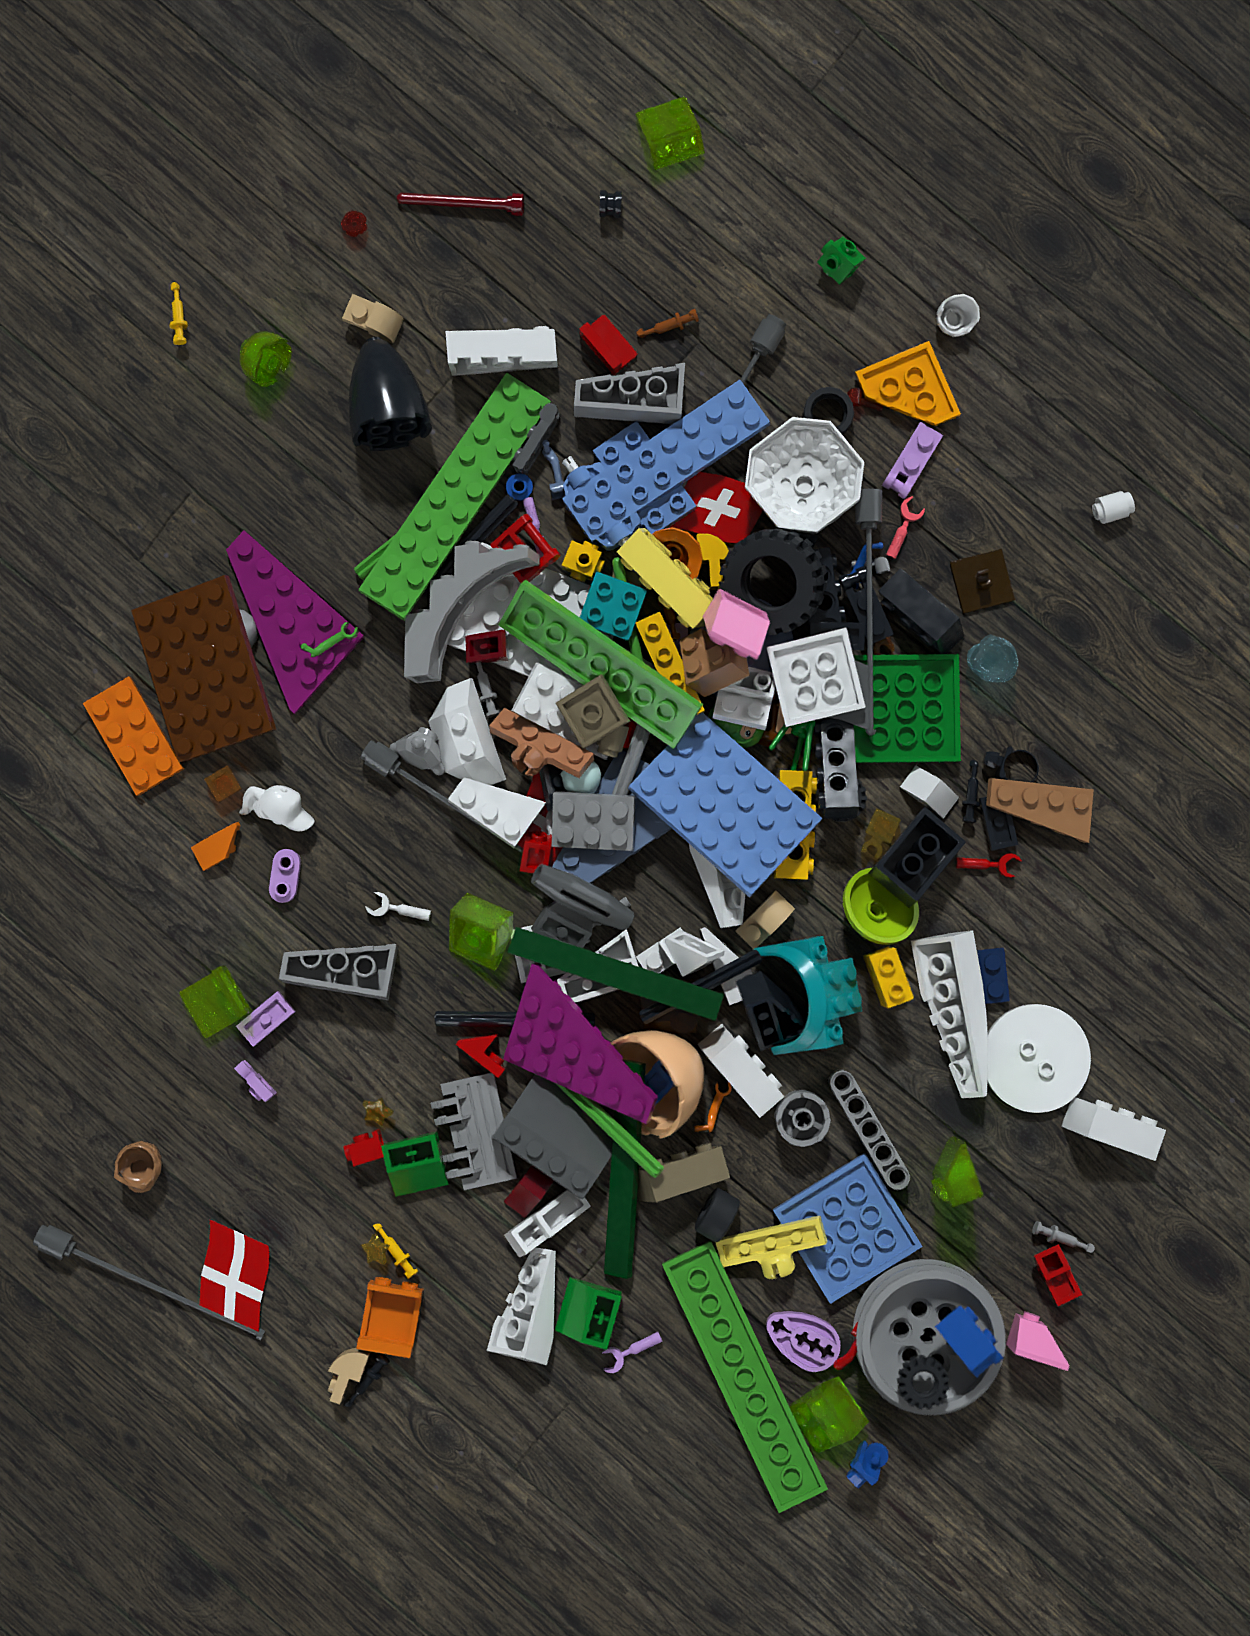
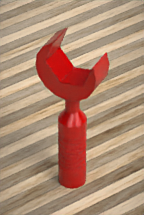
M1012 853L1004 854L999 858L998 862H990L987 859L957 857L956 868L986 870L989 867H997L1001 875L1010 878L1015 876L1007 873L1006 863L1012 858L1020 862L1022 860L1019 856Z

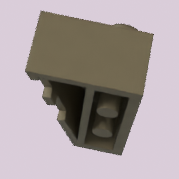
M711 1143L696 1146V1151L691 1153L681 1151L672 1154L670 1159L663 1161L662 1159H656L664 1167L662 1173L656 1178L652 1177L642 1167H639L637 1191L639 1201L659 1202L729 1179L730 1175L722 1147L711 1146Z

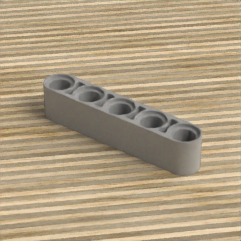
M843 1069L834 1070L828 1078L829 1087L882 1178L893 1189L900 1190L905 1188L910 1181L909 1172L854 1077ZM839 1075H846L848 1078V1085L844 1089H837L834 1085L835 1078ZM854 1098H858L862 1102L861 1109L856 1113H852L848 1109L849 1102ZM867 1122H873L876 1127L874 1134L871 1136H865L862 1133V1127ZM882 1145L889 1148L888 1157L878 1159L876 1157L877 1148ZM895 1169L902 1170V1180L892 1183L889 1179L890 1173Z

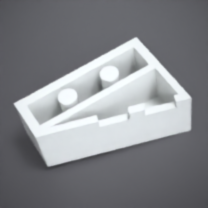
M465 777L448 798L450 804L512 848H515L546 804V802Z

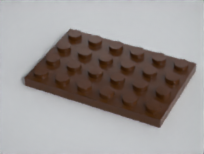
M223 575L131 610L173 749L179 763L276 730L229 576Z

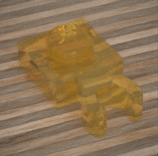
M876 808L865 830V833L870 835L871 838L862 845L861 852L865 853L868 846L872 845L876 848L874 858L878 859L882 854V841L887 844L891 843L901 819Z

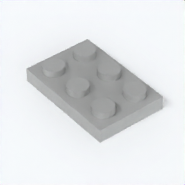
M553 793L552 847L634 850V795Z

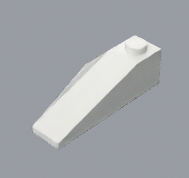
M689 844L690 852L720 928L743 925L745 893Z
M534 1248L530 1252L518 1275L520 1282L513 1294L509 1293L506 1299L508 1305L503 1315H498L494 1322L487 1351L547 1365L554 1336L556 1251Z

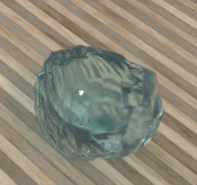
M991 634L983 638L980 643L974 645L967 654L968 667L981 679L990 683L1009 681L1015 675L1019 666L1015 647L1006 639Z

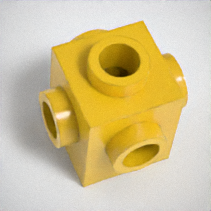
M571 541L562 563V569L571 572L570 577L578 581L585 582L586 579L592 581L596 571L601 573L605 561L601 560L602 552L598 551L599 547L595 544L584 541L582 545ZM583 559L589 561L587 564L580 563V561Z

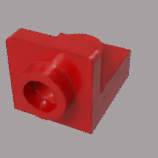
M538 830L525 833L520 864L521 872L534 873L540 864L548 866L552 846L551 835Z

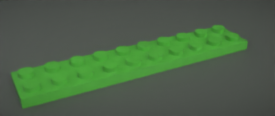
M505 374L360 586V593L405 621L430 584V581L441 568L512 463L516 451L520 447L522 448L527 441V434L531 427L538 425L541 420L539 413L545 404L551 403L549 399L510 374Z
M711 1240L663 1262L662 1266L778 1512L781 1513L828 1490Z

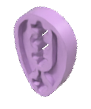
M794 1311L774 1312L767 1318L766 1329L774 1344L782 1354L800 1368L810 1372H819L826 1370L837 1360L840 1353V1339L836 1330L829 1322L814 1315ZM779 1319H783L782 1323L787 1330L778 1329L777 1332H774V1326L771 1324L772 1321L778 1322ZM803 1332H807L806 1336L810 1341L818 1338L820 1346L825 1348L828 1344L831 1345L830 1349L833 1354L831 1356L826 1355L823 1358L821 1357L822 1352L819 1349L815 1348L813 1352L809 1351L810 1346L808 1343L802 1342L801 1345L797 1344L798 1339L795 1335H802Z

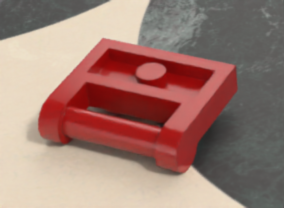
M528 514L521 516L490 544L492 548H502L504 550L513 549L515 545H526L518 535L524 530L544 554L539 559L538 566L520 569L513 573L520 583L525 580L531 582L546 567L557 561L561 556L558 550L552 548L532 524L533 520Z

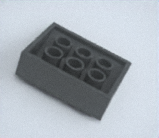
M536 1074L532 1077L492 1136L493 1139L579 1199L585 1197L612 1155L613 1139L554 1082Z

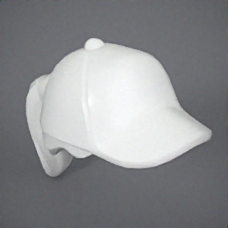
M276 785L264 790L252 786L246 790L243 796L242 809L239 811L241 815L249 814L254 810L258 817L272 820L277 825L282 824L298 832L305 831L314 824L313 817L301 807L300 794L289 787Z

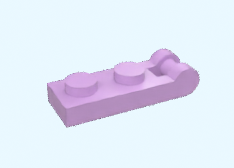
M920 422L882 486L888 490L892 488L899 493L898 496L905 499L943 435ZM898 473L908 478L905 484L896 479Z

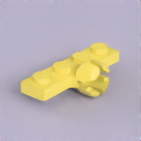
M815 1216L723 1237L719 1242L715 1243L723 1267L758 1261L767 1279H777L776 1274H779L782 1278L791 1274L795 1269L792 1257L793 1252L826 1245L828 1241L821 1216Z

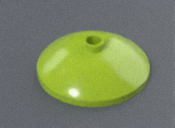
M872 868L859 871L848 881L843 893V908L849 923L861 936L874 943L891 945L903 941L914 931L918 923V902L908 908L868 874Z

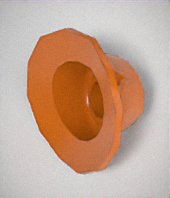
M671 527L657 530L652 534L671 551L672 555L669 558L672 561L676 558L690 569L691 574L689 576L692 579L699 576L703 556L700 543L690 533Z

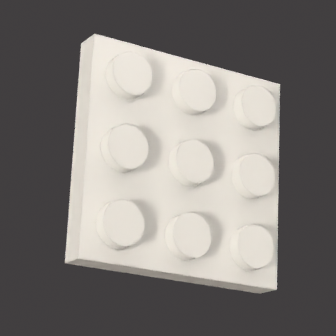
M847 628L767 647L786 727L866 708Z

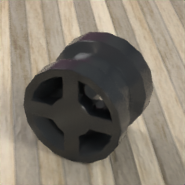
M601 190L599 217L605 218L607 215H613L615 218H621L622 191L608 193L606 190Z

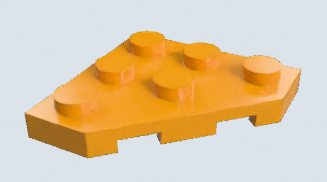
M929 341L855 372V377L865 399L932 426L940 425L959 417L961 414Z

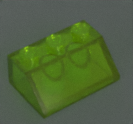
M955 1136L949 1137L933 1170L935 1179L931 1180L935 1195H938L939 1199L947 1202L951 1207H955L981 1198L984 1195L966 1143Z

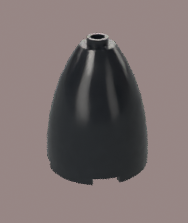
M380 337L369 338L362 345L354 364L349 387V423L352 442L356 447L361 444L367 445L370 451H387L409 446L408 441L418 436L426 438L432 431L428 407L414 374L401 355L387 341L382 340Z

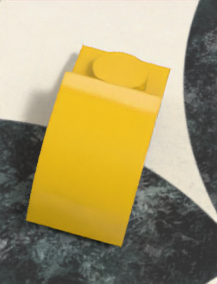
M697 534L696 540L700 543L703 556L702 564H708L710 590H719V582L723 579V575H720V563H726L725 557L729 550L718 537L711 534Z

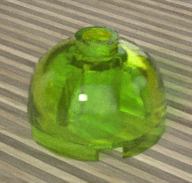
M260 331L251 335L242 343L240 349L239 363L243 373L260 387H268L277 381L274 378L280 369L284 374L291 360L292 348L287 344L288 341L276 333Z

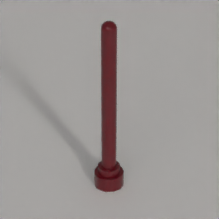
M399 193L397 195V201L400 204L506 209L507 212L517 216H523L524 194L513 193L512 196H507V199Z

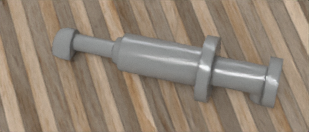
M481 662L475 663L479 672L477 679L482 696L479 698L480 702H486L488 713H486L487 718L497 716L500 712L496 710L493 701L497 698V694L492 693L488 675L483 672Z
M1036 1221L1033 1226L1032 1233L1035 1235L1040 1233L1047 1236V1242L1049 1243L1057 1241L1072 1248L1078 1246L1090 1253L1095 1250L1093 1244L1088 1243L1086 1245L1079 1242L1076 1237L1059 1231L1056 1225L1047 1228L1042 1226L1041 1222Z

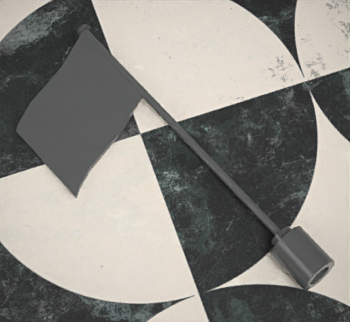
M861 489L860 501L855 504V524L861 525V529L866 530L867 665L855 661V666L866 708L829 716L828 718L843 720L866 729V734L872 736L876 733L873 726L872 530L877 529V525L882 524V490Z

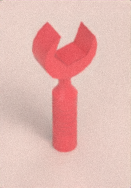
M913 496L905 499L900 506V514L905 520L902 526L897 529L886 553L887 557L894 560L907 535L909 522L919 520L925 511L924 508L919 514L909 512L907 503Z

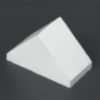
M918 766L913 768L900 786L901 789L942 819H944L959 798L941 779Z
M684 931L667 937L665 941L682 977L711 964L724 956L725 950Z

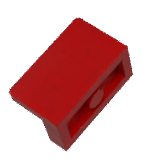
M605 315L599 317L591 325L587 322L579 328L581 338L613 375L637 357V352Z

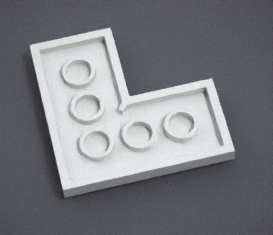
M643 659L644 663L652 669L655 667L654 664ZM535 663L511 711L581 747L556 705L557 701L581 686L549 668ZM596 743L586 748V750L594 753V755L607 760V755L597 752L598 745Z

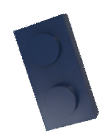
M1004 948L977 950L985 1004L1010 1001Z

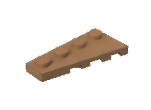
M994 778L988 779L986 806L1015 817L1023 818L1033 824L1044 826L1083 843H1089L1094 789Z

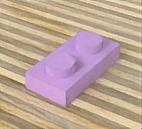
M277 991L236 1027L254 1047L296 1011L284 996Z

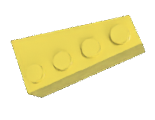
M638 528L617 551L622 557L620 559L621 563L630 571L634 569L641 576L639 581L647 589L651 590L653 588L660 595L658 600L666 608L670 609L672 607L679 614L677 619L686 628L690 626L693 629L704 627L703 615L713 600V597L709 595L710 587L697 578L692 579L689 576L691 574L690 569L683 562L676 558L672 561L669 558L672 555L670 550L646 528Z

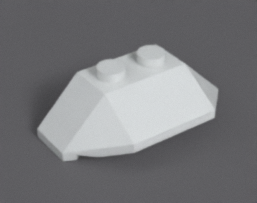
M473 678L447 687L429 720L431 731L438 736L436 743L440 748V758L445 767V772L461 780L465 777L488 785L506 780Z

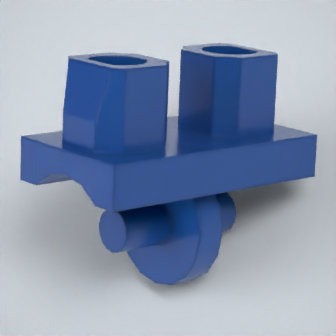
M863 1440L858 1445L855 1458L851 1460L850 1465L852 1469L847 1473V1478L857 1488L866 1481L871 1485L875 1484L878 1481L881 1467L888 1461L889 1453L887 1448L881 1443L868 1445Z

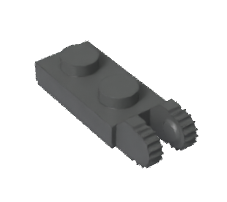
M552 402L543 406L544 408L539 413L541 420L537 426L533 425L527 434V443L523 449L520 447L513 457V467L517 473L527 475L544 447L543 441H548L558 424L557 421H559L560 413L557 405L555 406Z

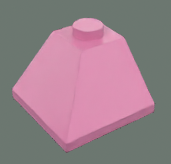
M1024 1312V1315L1015 1313L1006 1343L1013 1353L1068 1371V1362L1046 1325L1039 1321L1040 1316L1029 1312Z

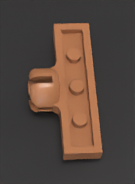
M506 708L489 725L490 733L517 746L511 754L512 764L520 773L528 766L529 769L525 773L526 776L536 775L544 765L552 764L580 778L594 761V753Z

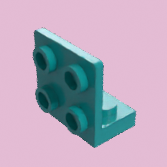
M596 571L580 618L599 631L628 641L647 591L644 588Z

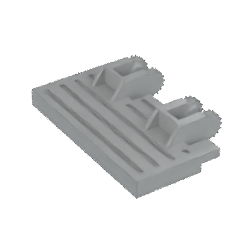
M486 1073L440 1084L443 1096L455 1093L456 1097L431 1102V1108L440 1109L444 1108V1106L456 1104L458 1114L437 1117V1119H434L435 1125L461 1120V1123L450 1126L454 1148L467 1146V1150L443 1155V1162H452L468 1157L470 1164L469 1167L449 1170L446 1172L447 1179L473 1173V1176L461 1179L464 1190L516 1179L517 1174L512 1152L492 1138L504 1120L495 1075Z

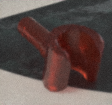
M851 388L847 392L853 406L862 405L880 412L882 411V405L862 398V389Z

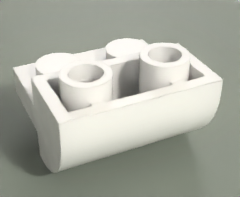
M748 667L749 676L718 691L712 718L765 730L776 685L773 672Z

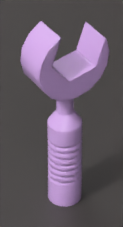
M528 497L523 500L526 514L532 518V524L539 531L540 522L532 497ZM535 544V548L537 553L539 554L540 559L544 554Z
M659 1332L631 1344L629 1349L623 1352L616 1347L604 1349L602 1354L612 1353L617 1359L614 1367L604 1368V1371L608 1373L618 1372L623 1366L625 1356L638 1354L663 1342Z

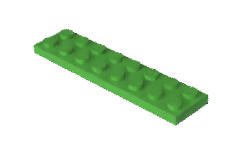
M527 580L523 581L498 624L582 685H585L599 675H603L626 715L673 749L681 741L703 706L701 702Z

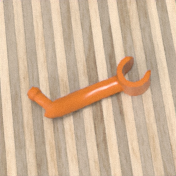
M728 1081V1090L726 1092H720L718 1090V1082L715 1084L717 1093L708 1113V1125H696L695 1132L709 1130L710 1133L713 1131L722 1099L732 1089Z

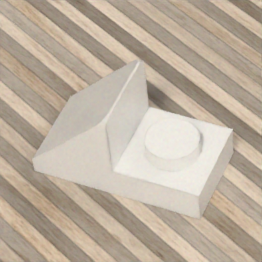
M681 927L636 956L644 969L661 973L675 964L665 941L667 937L682 932Z

